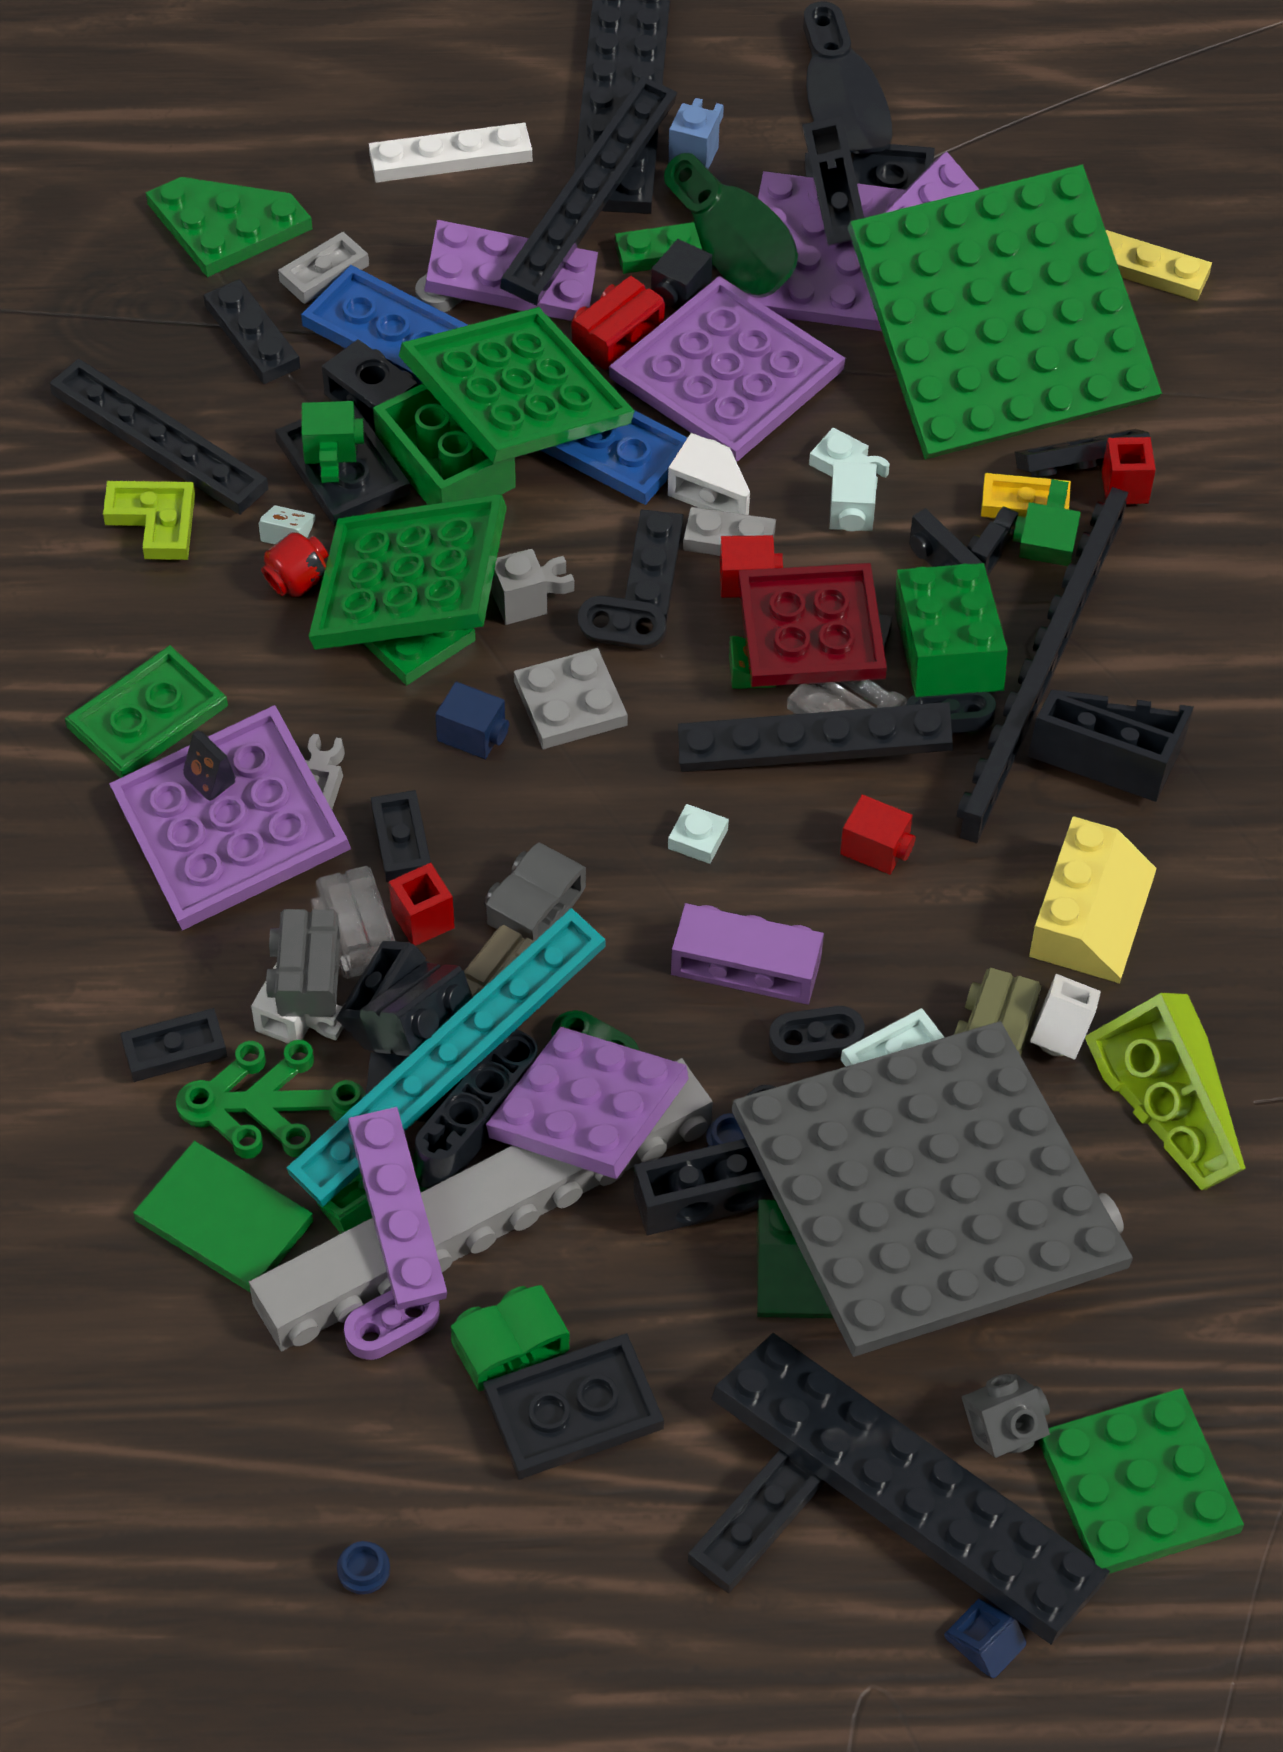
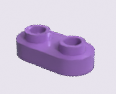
M392 1290L356 1308L348 1315L344 1324L345 1341L348 1349L355 1356L366 1360L385 1356L434 1328L440 1316L439 1300L397 1310ZM411 1309H420L423 1311V1313L418 1317H409L408 1315H406V1313ZM369 1332H374L379 1335V1337L374 1341H365L362 1339V1337Z

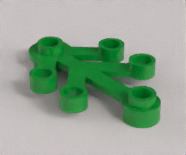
M294 1040L288 1043L284 1049V1059L247 1091L229 1092L247 1074L260 1072L266 1063L263 1046L256 1041H245L236 1049V1060L211 1081L196 1080L186 1084L177 1095L176 1107L179 1116L185 1122L200 1128L211 1125L233 1145L234 1151L239 1157L250 1159L256 1157L262 1151L261 1132L253 1125L241 1126L227 1113L246 1112L282 1143L283 1150L287 1155L298 1158L312 1145L310 1131L303 1124H290L277 1111L329 1110L331 1117L338 1121L366 1096V1093L361 1085L350 1080L340 1081L330 1090L278 1091L298 1073L306 1072L313 1066L314 1055L312 1046L304 1040ZM299 1052L307 1055L302 1060L291 1058L295 1053ZM247 1054L258 1055V1058L254 1061L243 1060ZM344 1095L354 1096V1098L349 1101H342L339 1099V1097ZM200 1098H207V1099H208V1100H207L205 1103H203V1104H194V1103H193V1101H195L196 1099H200ZM299 1136L305 1139L301 1144L293 1145L288 1142L292 1137ZM247 1137L256 1140L249 1146L239 1144L242 1139Z

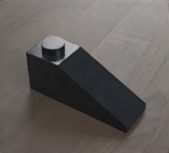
M840 115L802 124L828 246L852 241L847 227L851 221L864 218L843 116Z

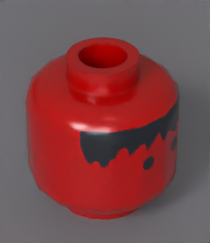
M292 532L265 552V566L261 570L269 585L280 596L288 594L292 597H301L323 580L326 568L324 560L329 555L323 544L315 536L307 539L300 533Z

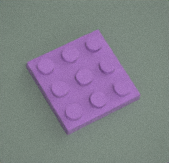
M560 1027L487 1122L489 1138L617 1179L688 1081L687 1066Z

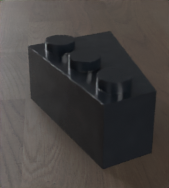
M1051 689L1036 718L1028 757L1157 802L1184 745L1194 706L1180 705L1178 711L1151 708V701L1137 700L1135 706L1108 703V696Z

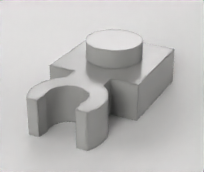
M313 734L308 741L311 759L310 761H305L330 808L333 809L343 778L341 766H336L343 760L345 755L341 738L336 737L334 746L330 750L320 751L322 744L319 734Z

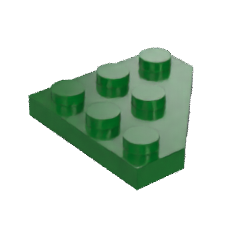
M179 177L146 192L148 206L207 277L313 229L311 216L291 193Z

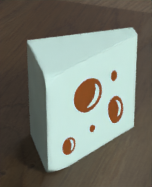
M274 505L261 517L258 523L260 539L262 542L276 544L292 532L300 533L307 538L316 516L315 514Z

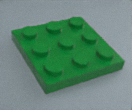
M1182 1388L1049 1428L1050 1435L1038 1440L1085 1553L1094 1559L1096 1565L1100 1568L1108 1569L1110 1571L1109 1574L1239 1534L1243 1529L1244 1523Z

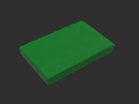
M169 645L65 718L66 727L122 778L145 766L228 707V701L224 693Z
M196 1141L188 1147L133 1212L136 1222L250 1293L249 1281L276 1268L314 1222L312 1212Z

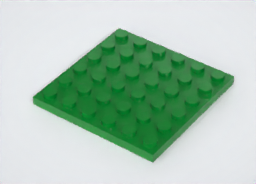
M1083 164L853 220L847 228L925 460L1156 400L1162 394Z

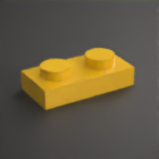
M985 473L981 517L996 518L1003 506L1018 512L1019 516L1026 517L1029 502L1047 505L1052 479ZM1059 480L1069 482L1064 509H1069L1071 481Z

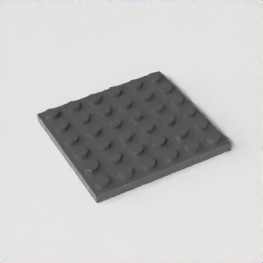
M1001 1021L733 1101L732 1113L853 1357L1130 1267L1133 1257Z

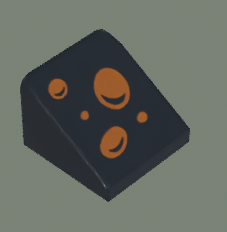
M197 730L193 733L183 774L207 800L211 801L236 782V777L227 755L202 731Z

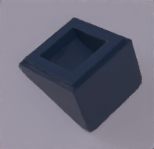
M978 1599L944 1634L950 1644L984 1674L993 1679L1004 1670L1026 1645L1025 1637L1017 1620L981 1599Z

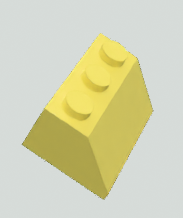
M1073 816L1035 924L1029 957L1120 984L1157 868L1118 829Z

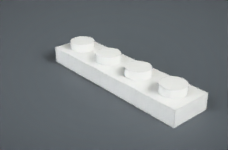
M526 123L369 143V154L376 183L533 162L532 147Z

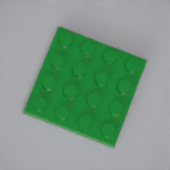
M540 307L401 343L399 357L492 463L631 424L635 412Z
M502 494L338 518L309 633V639L314 650L483 627L507 509Z

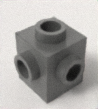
M1017 1374L995 1376L987 1381L985 1387L961 1396L974 1442L994 1458L1006 1453L1026 1451L1034 1445V1441L1050 1435L1045 1418L1050 1413L1046 1396L1039 1386H1033Z

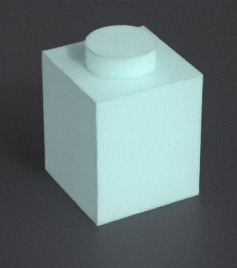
M833 462L829 529L873 531L877 464Z

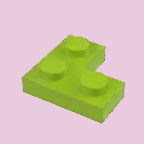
M107 481L103 510L105 525L145 526L143 540L144 559L188 560L195 499L194 483Z

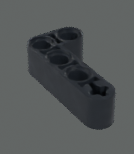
M518 1029L512 1032L463 1078L420 1129L415 1138L413 1159L414 1171L420 1186L429 1189L462 1172L489 1140L487 1122L537 1058V1044L528 1034Z

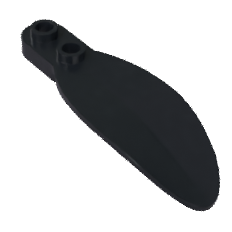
M825 1L810 4L804 11L803 29L812 55L807 70L806 92L813 122L842 115L850 153L863 154L887 149L892 142V121L889 107L873 71L863 58L851 48V39L841 9L835 4Z

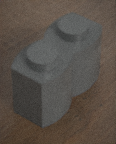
M540 842L534 845L528 852H521L513 863L511 875L502 883L496 882L489 889L485 897L484 905L486 907L487 924L495 929L505 925L520 933L524 939L537 940L577 902L586 887V867Z

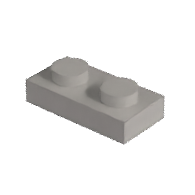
M341 232L279 269V281L300 301L306 304L321 295L350 265L361 270L368 267V253L344 232Z
M691 507L684 535L683 550L720 556L721 536L773 535L774 538L776 519Z

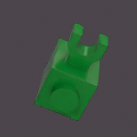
M353 401L302 403L305 464L320 463L322 483L339 482V463L356 462V444H364L363 418L355 419Z
M1052 479L1047 505L1029 502L1026 517L1017 516L1013 541L1021 543L1019 558L1068 566L1071 563L1081 512L1064 509L1069 482Z

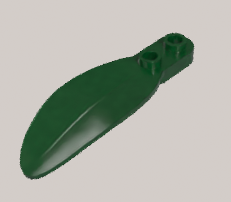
M679 154L668 163L664 172V181L671 191L692 212L700 244L704 251L712 254V264L732 285L750 296L762 298L775 293L791 277L798 261L796 243L786 224L770 207L754 195L743 189L721 184L693 154Z

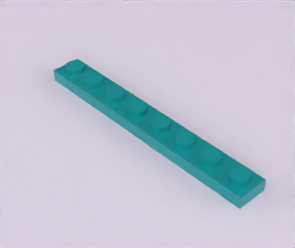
M572 908L569 909L444 1023L431 1038H428L296 1158L287 1167L288 1174L321 1207L325 1206L360 1173L348 1126L350 1117L397 1107L405 1132L606 947L605 938Z

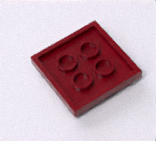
M871 563L739 570L738 583L751 687L886 679L887 665Z

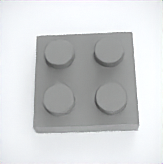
M598 648L514 671V683L542 749L628 726V714Z

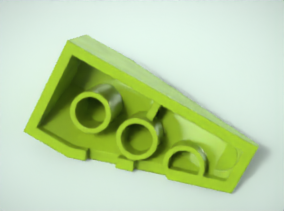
M1160 993L1085 1036V1040L1103 1080L1113 1091H1119L1135 1109L1133 1114L1142 1124L1150 1126L1164 1142V1149L1201 1190H1206L1246 1169L1208 1037L1188 994Z

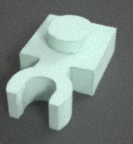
M832 428L812 450L809 458L810 466L831 477L833 474V462L877 464L876 473L885 478L889 474L890 463L880 456H868V445L835 428Z

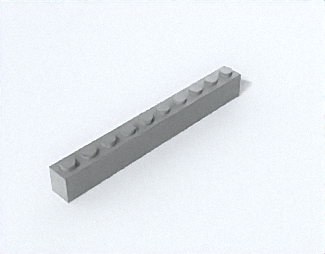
M682 1058L675 1061L687 1066ZM687 1066L688 1081L617 1179L512 1145L421 1192L441 1271L444 1272L451 1266L453 1261L470 1252L480 1253L488 1249L497 1238L514 1229L520 1231L530 1227L538 1220L539 1216L556 1207L565 1208L572 1205L586 1191L598 1185L606 1186L614 1183L626 1170L634 1167L635 1164L659 1159L668 1148L684 1140L690 1142L702 1136L712 1123L713 1101ZM373 1218L249 1281L253 1306L281 1352L293 1345L302 1346L311 1342L318 1336L320 1331L337 1322L345 1323L348 1315L353 1310L391 1290Z

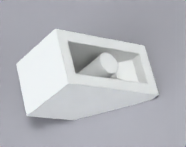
M691 433L668 468V496L698 508L749 515L750 490L730 447L722 445L715 440L706 439Z

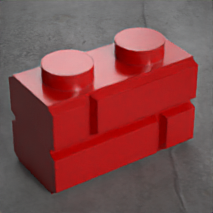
M632 276L627 277L617 286L615 284L608 286L598 301L589 308L586 306L581 307L574 314L571 321L572 343L585 357H591L595 364L606 371L611 364L664 322L665 302L663 297L650 288L646 289L644 284Z

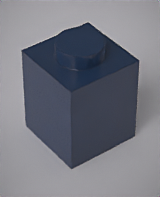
M457 681L435 714L437 741L485 760L495 744L498 746L502 744L509 728V721L505 719L504 699Z

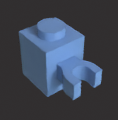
M695 98L692 105L681 104L669 129L668 163L679 154L691 153L709 169L719 148V124L723 118V104L716 103L713 111L702 108L703 99Z

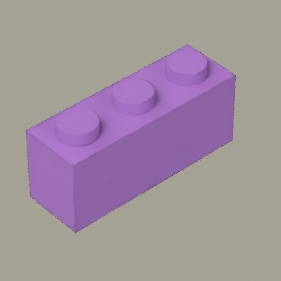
M685 903L672 947L671 975L809 1005L821 961L824 933L812 931L810 928L802 925L789 926L766 921L764 918L755 915L742 916L720 911L716 907L709 905L696 906Z

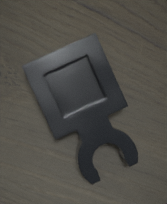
M1004 506L998 512L994 522L990 521L981 536L975 534L967 547L984 563L987 576H989L1001 558L1005 544L1014 536L1015 526L1013 524L1017 516H1019L1018 512Z

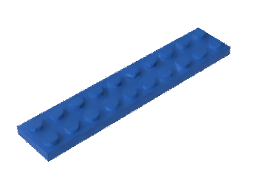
M350 265L301 314L302 326L344 348H347L359 339L371 349L379 350L387 361L401 371L409 372L416 380L418 386L423 383L399 357L401 343L468 325L353 265ZM635 411L631 424L545 448L541 451L646 505L668 480V468L684 445L687 437Z

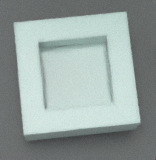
M686 804L668 838V849L711 864L728 831L729 819Z

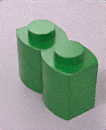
M542 1285L529 1288L526 1286L514 1288L503 1296L499 1304L485 1308H470L460 1314L456 1322L451 1325V1343L478 1392L484 1391L483 1382L562 1356L569 1350L570 1333Z

